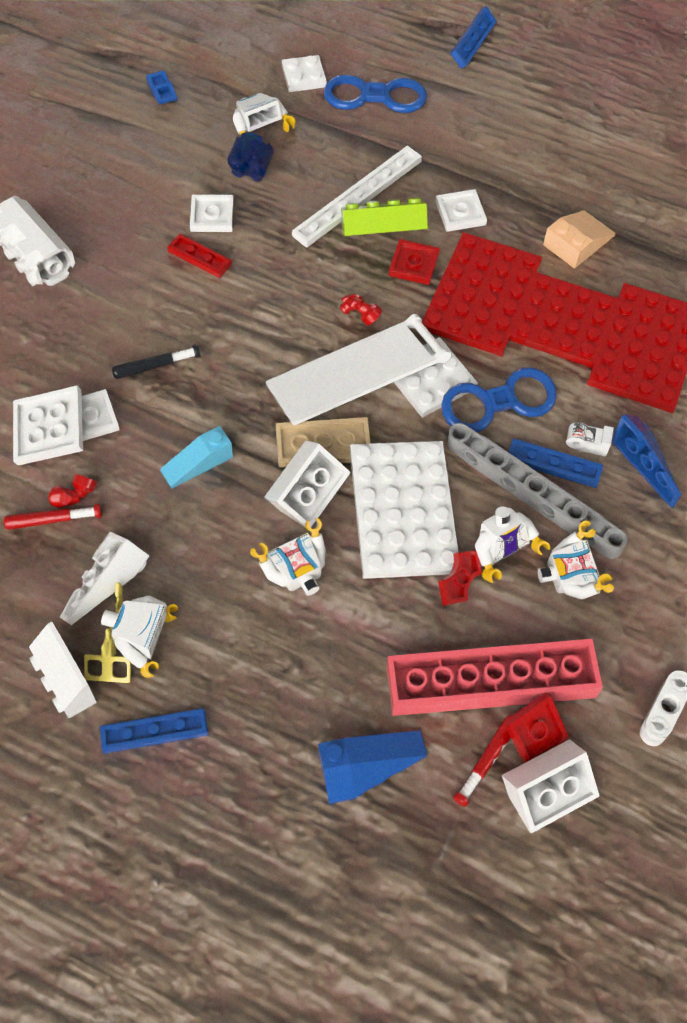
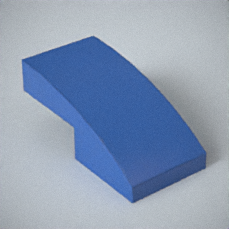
M165 70L146 75L151 92L159 105L177 100V95L171 81L169 82Z

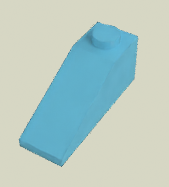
M218 426L196 438L164 465L160 472L172 489L233 458L232 443L222 428Z

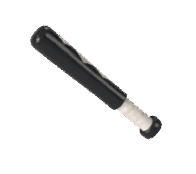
M195 344L190 349L176 353L169 352L112 367V373L115 379H121L173 364L175 361L195 356V358H199L201 354L198 345Z

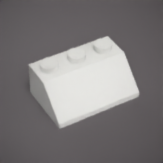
M305 441L264 498L304 527L306 521L309 520L311 528L316 521L315 518L320 516L351 472L320 444Z
M53 622L48 623L29 646L33 653V656L29 659L36 671L41 669L45 676L40 679L47 692L54 691L56 697L52 701L58 712L65 711L67 717L71 718L97 702Z
M570 739L502 775L508 796L531 833L599 797L587 752Z

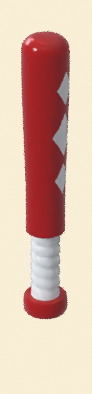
M94 504V507L75 510H70L69 508L5 516L3 523L7 530L72 521L73 518L89 516L101 518L102 510L100 504Z
M512 715L506 716L482 756L472 769V774L462 790L454 794L453 800L460 806L466 807L468 805V797L478 782L483 780L495 760L510 741L511 736L504 721Z

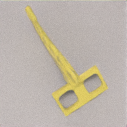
M120 582L115 583V597H117L115 604L116 613H119L123 604V589ZM112 627L105 631L101 655H84L85 680L131 682V662L124 656H114L116 655V646L112 638ZM89 660H100L102 662L101 676L88 673ZM114 661L126 662L127 677H115L113 675Z

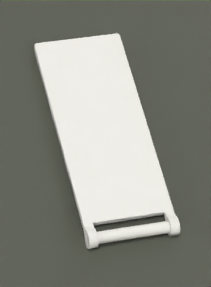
M412 314L402 323L266 381V385L292 425H297L435 363H445L450 359L451 353L446 348H443L422 324V319L419 315ZM409 328H415L436 354L431 356Z

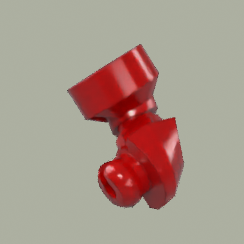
M355 294L343 296L341 300L344 303L340 305V310L344 314H348L353 310L359 311L361 313V320L367 326L375 322L382 313V309L377 304L365 303L361 296Z
M75 474L72 480V485L75 489L69 490L60 486L53 487L48 495L49 503L56 508L81 502L80 499H84L88 493L95 491L98 482Z

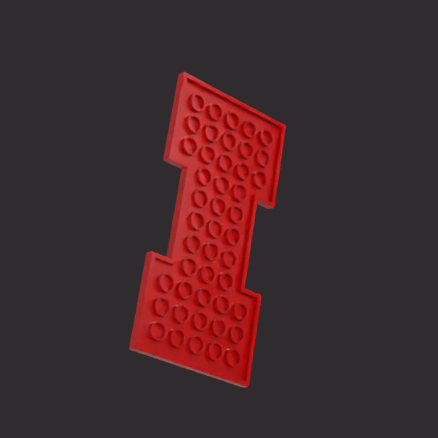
M462 233L422 320V324L430 333L501 357L509 341L591 367L592 371L587 382L589 386L674 413L687 374V302L627 283L623 284L619 297H613L538 273L542 256L469 233Z

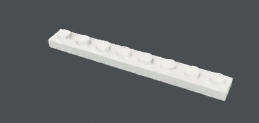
M406 146L293 229L292 236L307 248L342 222L341 207H346L347 203H358L359 206H363L421 163L422 156L409 146Z

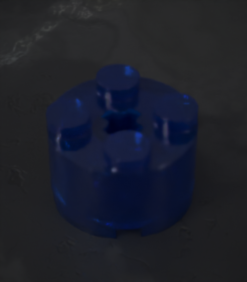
M242 133L240 137L237 136L227 158L232 174L239 178L244 175L251 177L254 181H262L274 154L270 143L268 142L266 145L262 141L263 138L253 133Z

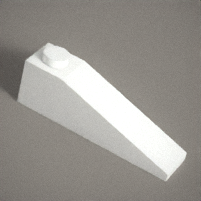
M109 532L92 557L95 560L92 569L86 570L81 577L83 578L82 587L73 592L60 618L70 625L74 624L113 594L116 582H120L121 586L134 578L137 573L141 572L146 566V560L149 555L129 540Z

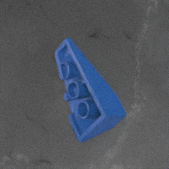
M623 415L611 442L671 508L675 507L681 497V492L649 426L643 423L638 416Z
M421 730L342 738L318 743V755L329 804L356 799L372 787L380 785L394 774L402 772L427 757Z

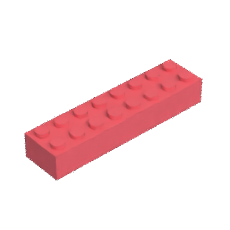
M593 639L393 655L387 657L386 664L392 716L530 704L544 693L551 695L553 702L597 698L603 688Z

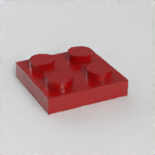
M399 239L388 276L430 285L440 248Z
M547 693L542 694L504 721L523 764L562 744L569 738L553 699Z

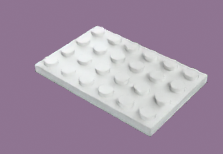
M443 441L350 444L349 450L363 579L450 574L454 563L453 554L458 553Z

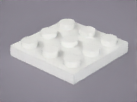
M440 337L436 339L438 343L451 353V357L447 362L435 363L394 382L422 418L441 408L443 396L451 387L459 383L478 385V382ZM428 343L423 345L431 356L436 354ZM461 393L456 395L452 399V402L468 393Z
M78 386L13 401V462L15 464L23 465L83 451L82 393Z

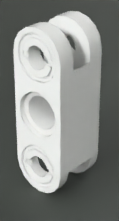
M674 671L662 684L640 728V737L646 744L658 746L671 733L687 701L686 672ZM661 704L670 707L671 712L665 711Z

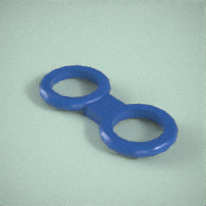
M339 75L329 80L323 90L327 102L333 107L343 110L356 109L365 102H381L395 112L412 113L419 110L427 99L425 88L419 82L408 78H397L385 85V83L376 82L365 83L362 79L352 75ZM341 84H351L358 87L361 95L356 99L344 101L336 98L332 94V90ZM407 87L416 91L419 97L410 104H401L392 100L389 94L396 88Z
M532 367L520 368L512 372L504 386L484 390L476 384L459 383L451 387L443 396L441 404L442 414L450 426L462 423L478 433L488 427L493 420L494 413L513 409L518 414L526 417H540L548 413L555 405L557 393L552 379L542 370ZM526 377L537 379L546 389V402L539 407L523 405L515 396V383ZM461 393L476 395L484 404V417L476 423L460 421L452 412V399Z

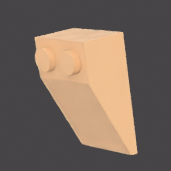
M583 210L563 216L549 226L543 245L575 269L612 239L616 233Z

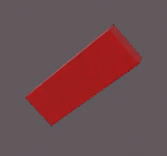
M180 233L167 247L169 253L219 279L232 265L231 259Z

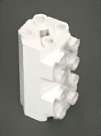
M13 196L0 203V246L3 247V251L9 260L17 259L14 262L20 273L24 272L30 285H43L42 282H44L48 286H53L66 279L69 275L68 268L70 266L73 268L75 265L73 252L26 200L20 199L19 196Z

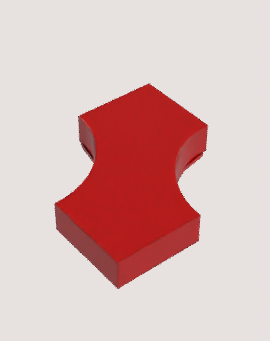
M476 550L453 554L454 563L450 574L445 579L438 581L443 606L468 601L470 583L476 576L482 574Z

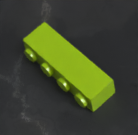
M419 197L408 198V202H400V199L387 200L386 204H379V201H369L367 205L359 206L358 203H347L346 207H341L342 233L344 236L428 229L427 203Z

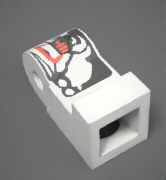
M572 423L568 429L566 444L570 448L606 457L611 446L614 427L604 426L601 429L590 427L583 423Z

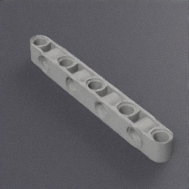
M456 423L450 427L447 440L448 448L470 466L569 534H572L574 531L579 532L580 523L589 521L591 525L586 527L585 532L594 529L596 533L591 538L583 537V540H587L590 547L609 559H615L621 555L627 543V536L602 515L465 424ZM610 542H614V543H616L618 546H614V545H612Z

